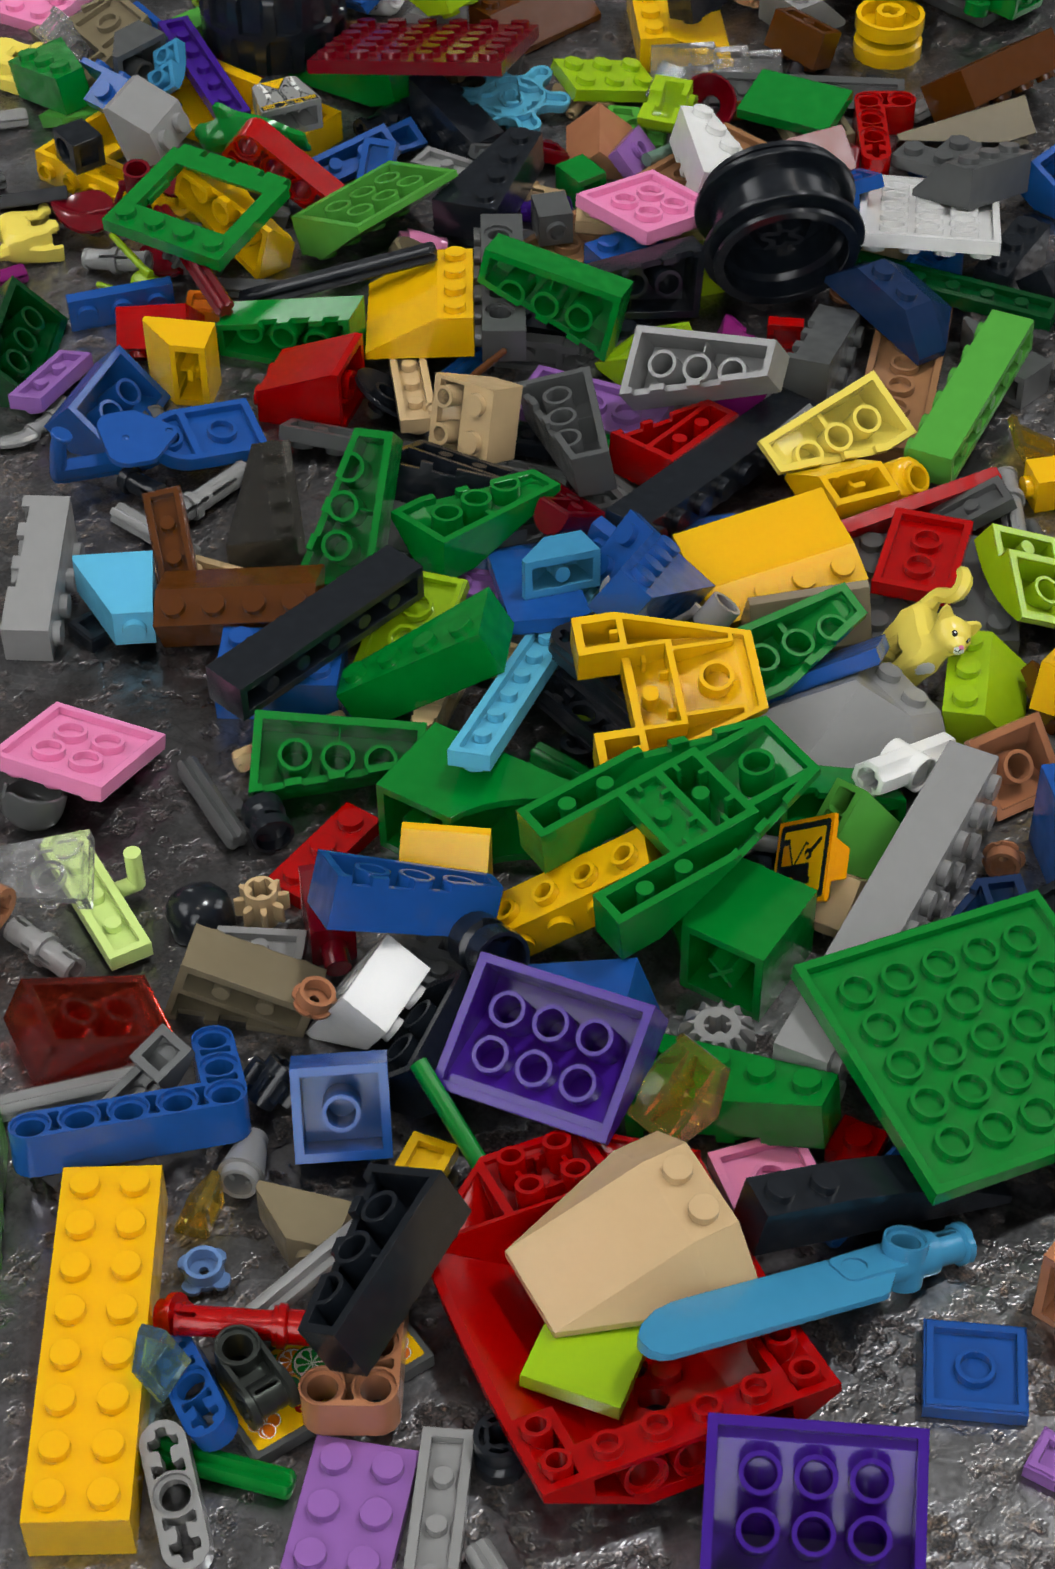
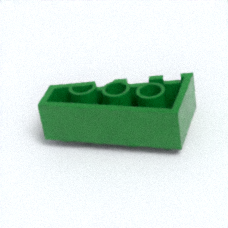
M364 295L233 301L232 315L221 317L216 324L219 353L222 356L270 364L275 362L282 349L357 332L363 333L365 360L366 317Z
M255 710L248 798L258 793L272 792L277 794L281 800L376 785L426 732L427 723Z

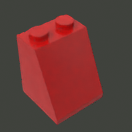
M355 332L282 349L275 362L269 364L267 375L262 383H258L254 390L253 402L254 405L258 406L259 421L280 425L291 418L347 428L365 397L355 382L357 371L365 368L363 333Z

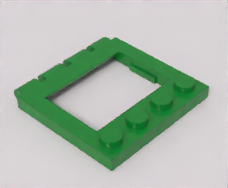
M185 143L180 148L172 147L102 218L103 228L105 231L221 272L290 198L291 180L271 172L265 174L264 170L242 162L236 164V161L213 152L208 153L204 149ZM183 169L260 195L224 234L146 207L148 204L151 205L170 186V182Z

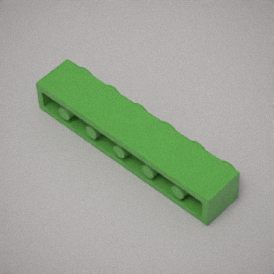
M992 309L985 322L978 324L972 344L965 345L958 367L951 368L944 390L937 391L932 410L929 414L925 413L922 416L918 433L915 438L910 437L904 449V457H912L926 468L930 483L942 485L957 478L1032 350L1033 319Z

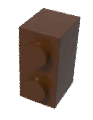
M794 7L776 8L764 45L773 49L775 56L799 62L803 65L804 71L814 73L816 70L830 68L842 32Z

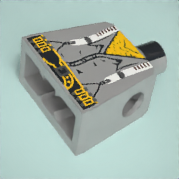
M288 76L276 80L273 77H264L260 80L259 84L251 88L254 115L275 120L302 132L323 128L321 97L296 76Z

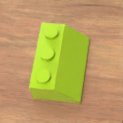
M979 630L971 637V643L963 654L947 657L941 711L945 732L954 737L957 743L963 745L967 740L1026 716L1027 695L1025 688L1027 685L1021 669L1027 664L993 632Z

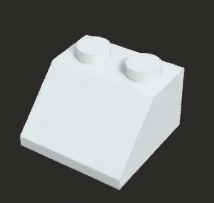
M387 934L352 967V970L346 974L336 988L337 1001L328 1010L331 1015L324 1020H313L305 1033L312 1039L368 1050L380 1038L388 1042L404 1022L399 1017L403 1008L405 1007L410 1010L425 992L426 988L421 985V982L431 968Z

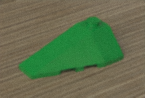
M307 70L300 74H288L289 76H296L310 87L369 107H384L409 96V77L412 76L308 74Z
M845 582L737 627V629L751 630L767 701L785 694L866 618L867 611Z

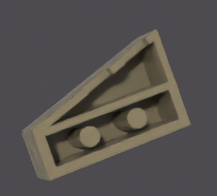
M196 923L162 1018L176 1020L178 1013L204 1017V1024L219 1025L220 1019L245 1022L246 1030L303 1038L311 1019L300 1015L294 1009L293 1002L295 999L292 998V991L297 984L309 976L325 978L327 969L313 965L306 960L296 959L273 951L263 945L254 944L225 934L221 930L208 928Z

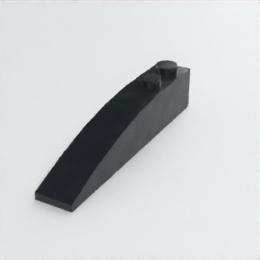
M880 1155L836 1160L748 1177L745 1179L733 1213L739 1220L752 1256H758L884 1230L893 1225H908L1009 1204L1013 1196L1002 1181L932 1206L901 1155Z

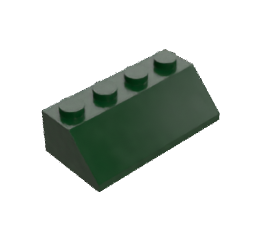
M13 275L0 287V407L10 408L8 395L58 351L69 320Z

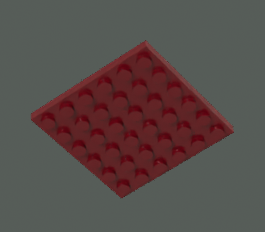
M359 18L357 23L349 25L348 29L342 31L339 36L334 37L330 43H326L325 47L317 50V53L307 60L308 74L503 76L539 38V25L530 24V20L527 19L511 20V24H499L497 19L480 20V24H468L467 19H451L449 24H437V19L434 18L419 19L418 23H406L405 18H391L387 20L388 23H376L375 18Z

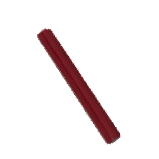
M168 204L156 205L153 210L177 218ZM179 257L218 317L232 315L234 302L212 269Z

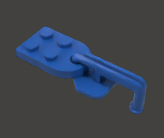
M246 398L173 409L161 413L155 418L135 410H127L103 415L97 421V433L106 451L104 453L67 459V446L72 441L73 436L66 428H52L50 431L49 474L55 483L65 484L118 475L123 468L139 467L141 470H148L159 464L172 469L193 471L234 464L239 460L247 462L269 458L270 446Z

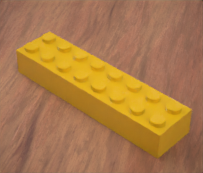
M162 1165L63 1167L19 1521L28 1556L137 1554L144 1481L139 1440L142 1432L149 1424L154 1368L152 1356L156 1345L153 1309L156 1302L160 1299L168 1210V1196Z

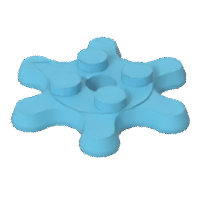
M544 65L534 66L523 75H511L506 72L503 76H483L485 84L476 88L462 87L464 89V94L462 95L472 106L478 103L499 126L504 125L506 129L510 127H524L529 130L540 131L542 122L538 118L539 115L544 113H564L568 110L571 103V97L568 93L549 91L544 88L550 83L553 75L552 69Z

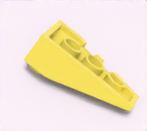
M873 370L759 440L756 444L776 473L781 475L886 453L913 436L917 431Z

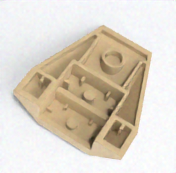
M660 1131L653 1132L614 1150L505 1250L506 1259L554 1338L641 1326L654 1310L670 1302L758 1278L739 1220L687 1142Z

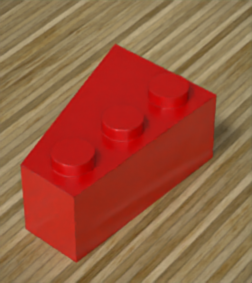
M707 399L669 412V419L654 424L651 419L640 422L639 429L624 433L622 429L612 431L610 434L609 452L613 471L615 474L641 485L737 419L739 413Z

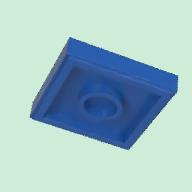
M924 1319L922 1326L921 1417L1027 1426L1029 1419L1027 1327Z

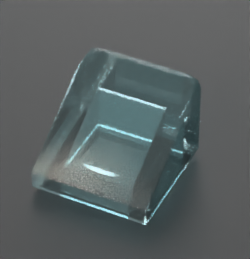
M141 1324L137 1334L132 1373L157 1402L164 1403L192 1360L167 1330Z

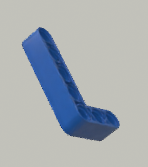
M208 1025L199 1028L191 1035V1047L196 1053L193 1058L195 1084L30 1111L12 1118L8 1123L7 1130L15 1172L20 1176L28 1178L60 1174L63 1172V1167L106 1166L242 1141L251 1133L248 1089L232 1031L225 1026Z

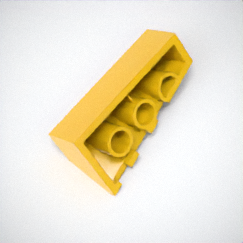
M183 169L176 177L174 194L207 229L220 234H224L255 202L247 190L187 169ZM270 218L238 252L235 258L255 279H265L290 267L295 242L289 233L285 232Z

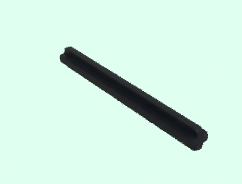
M426 242L244 289L239 292L238 301L298 298L435 263L438 256L437 249L433 242Z

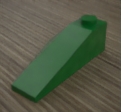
M530 469L491 479L490 486L470 490L465 485L455 488V495L436 499L434 494L418 497L392 510L391 519L414 561L423 566V571L457 578L479 565L534 515L535 507L540 497H554L561 491V484L535 469Z

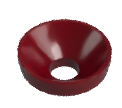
M701 73L692 77L690 80H693V94L698 95V104H703L705 99L709 97H716L720 102V109L715 115L722 123L727 122L730 124L736 114L738 105L737 95L731 83L716 73Z

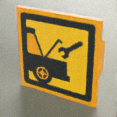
M838 813L780 824L774 871L818 890L816 903L827 902L831 881L843 880L847 876L850 848L837 838Z

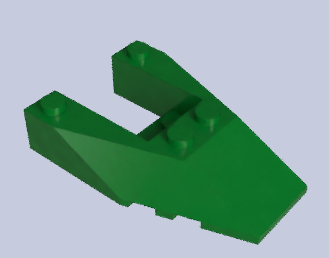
M767 715L713 728L712 735L690 741L685 736L668 739L667 746L645 752L639 747L632 748L517 809L520 845L545 874L633 825L663 855L662 857L593 894L596 931L623 960L662 938L750 851L821 775V768Z

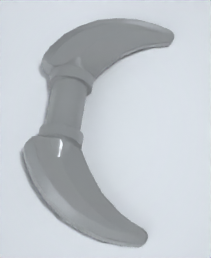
M64 394L61 395L43 412L42 416L34 422L25 425L24 430L0 437V449L19 448L39 441L41 435L47 431L44 425L67 397Z

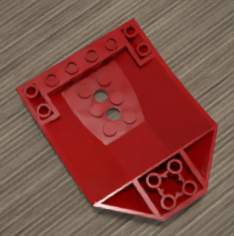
M555 1130L543 1136L513 1146H507L499 1151L481 1156L458 1190V1193L472 1212L431 1277L445 1313L471 1369L504 1434L544 1504H652L704 1484L708 1412L808 1419L842 1391L840 1380L799 1325L675 1360L657 1361L646 1357L642 1366L647 1371L636 1379L619 1420L519 1386L522 1369L545 1322L506 1259L505 1250L614 1150L634 1142L638 1138L614 1134L610 1143L606 1146L565 1131ZM691 1149L711 1178L701 1158V1150ZM750 1252L758 1278L766 1276L757 1259ZM655 1404L665 1406L664 1409L655 1411L645 1407Z

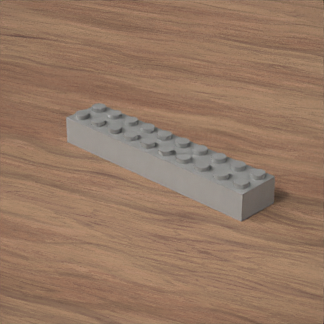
M949 740L825 955L931 923L935 916L938 918L943 917L950 899V893L948 892L951 887L959 888L965 874L967 858L975 859L982 841V835L980 834L983 830L989 832L995 821L997 807L992 805V801L996 799L1002 783V776L997 775L999 756ZM801 995L773 1042L772 1059L839 1074L841 1103L846 1089L845 1079L849 1071Z

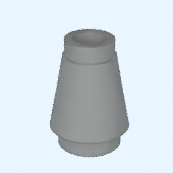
M251 1127V1133L248 1137L234 1143L218 1166L219 1185L227 1195L238 1199L249 1198L255 1194L258 1180L265 1181L269 1138L263 1130Z

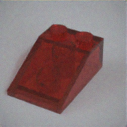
M145 975L20 979L3 1017L34 1086L113 1070L131 1064L133 1062L129 1056L162 1023L173 1032Z

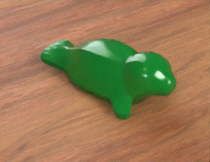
M215 102L212 106L216 118L207 123H200L195 129V136L200 141L201 146L209 152L219 154L224 151L228 143L248 119L257 117L267 121L301 150L311 151V145L308 144L304 132L266 117L236 111L219 102Z

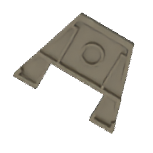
M93 0L82 5V11L75 15L66 17L64 14L53 18L54 24L43 29L36 25L28 31L35 42H42L44 44L59 37L64 39L73 33L96 52L88 59L94 62L96 59H100L113 69L112 54L115 32L137 20L150 26L152 24L148 15L129 0ZM83 67L89 88H91L96 79Z

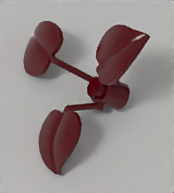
M133 159L126 162L122 168L124 180L118 181L119 189L114 203L112 198L103 191L87 190L75 193L65 200L51 201L52 210L57 219L74 232L81 234L101 232L104 230L102 218L122 199L124 191L127 194L155 165L150 166L148 162L142 159ZM176 177L163 192L165 196L178 198L174 194ZM148 204L146 206L147 208L152 209L151 205ZM143 245L139 249V251L149 250L152 253V270L156 276L177 277L178 275H183V269L180 267L173 269L171 267L172 263L169 260L161 258L164 252L147 245Z

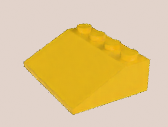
M627 0V14L636 58L648 73L733 68L734 62L720 10L707 14L698 23L685 24L681 20L670 18L667 0Z
M450 246L446 249H438L437 261L435 263L388 274L369 283L365 360L475 356L473 248L465 249L461 246Z
M822 487L672 535V540L680 548L679 553L715 585L699 605L702 607L715 591H718L730 598L739 608L740 615L729 626L730 628H737L739 626L747 598L869 579L854 541Z

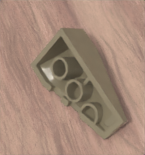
M1022 95L896 135L895 144L896 147H900L906 141H920L925 146L938 148L952 135H963L972 141L982 143V148H994L999 146L1000 142L1009 141L1020 144L1019 148L1022 149L1030 145L1029 140L1033 139L1036 130L1026 96Z

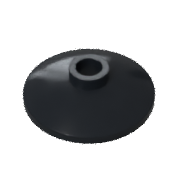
M373 368L359 369L355 375V382L362 394L367 398L369 408L381 416L389 414L398 417L391 376Z

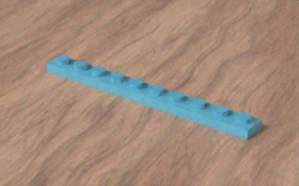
M597 587L582 589L588 604L599 593ZM551 632L525 634L506 662L505 672L497 675L447 749L449 766L463 767L470 772L491 771L558 666L552 660V654L548 650Z

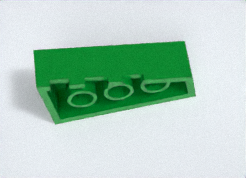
M498 233L484 249L477 282L517 307L522 305L536 315L535 319L547 325L550 323L567 334L565 338L576 345L582 343L595 352L594 356L603 362L606 361L617 346L634 283L630 279Z
M356 427L353 430L335 474L337 478L329 497L326 496L321 508L323 512L314 534L311 533L305 547L307 551L301 565L324 564V587L388 544L391 511L394 505L403 440L394 432Z
M488 586L366 658L348 665L342 671L336 696L351 717L386 720L399 717L505 672L514 622Z
M664 1033L653 1066L624 1116L626 1136L642 1138L645 1131L666 1132L667 1135L677 1139L687 1140L688 1134L715 1135L716 1142L735 1143V1140L752 1137L760 1138L761 1143L770 1146L825 1149L841 1118L839 1074Z

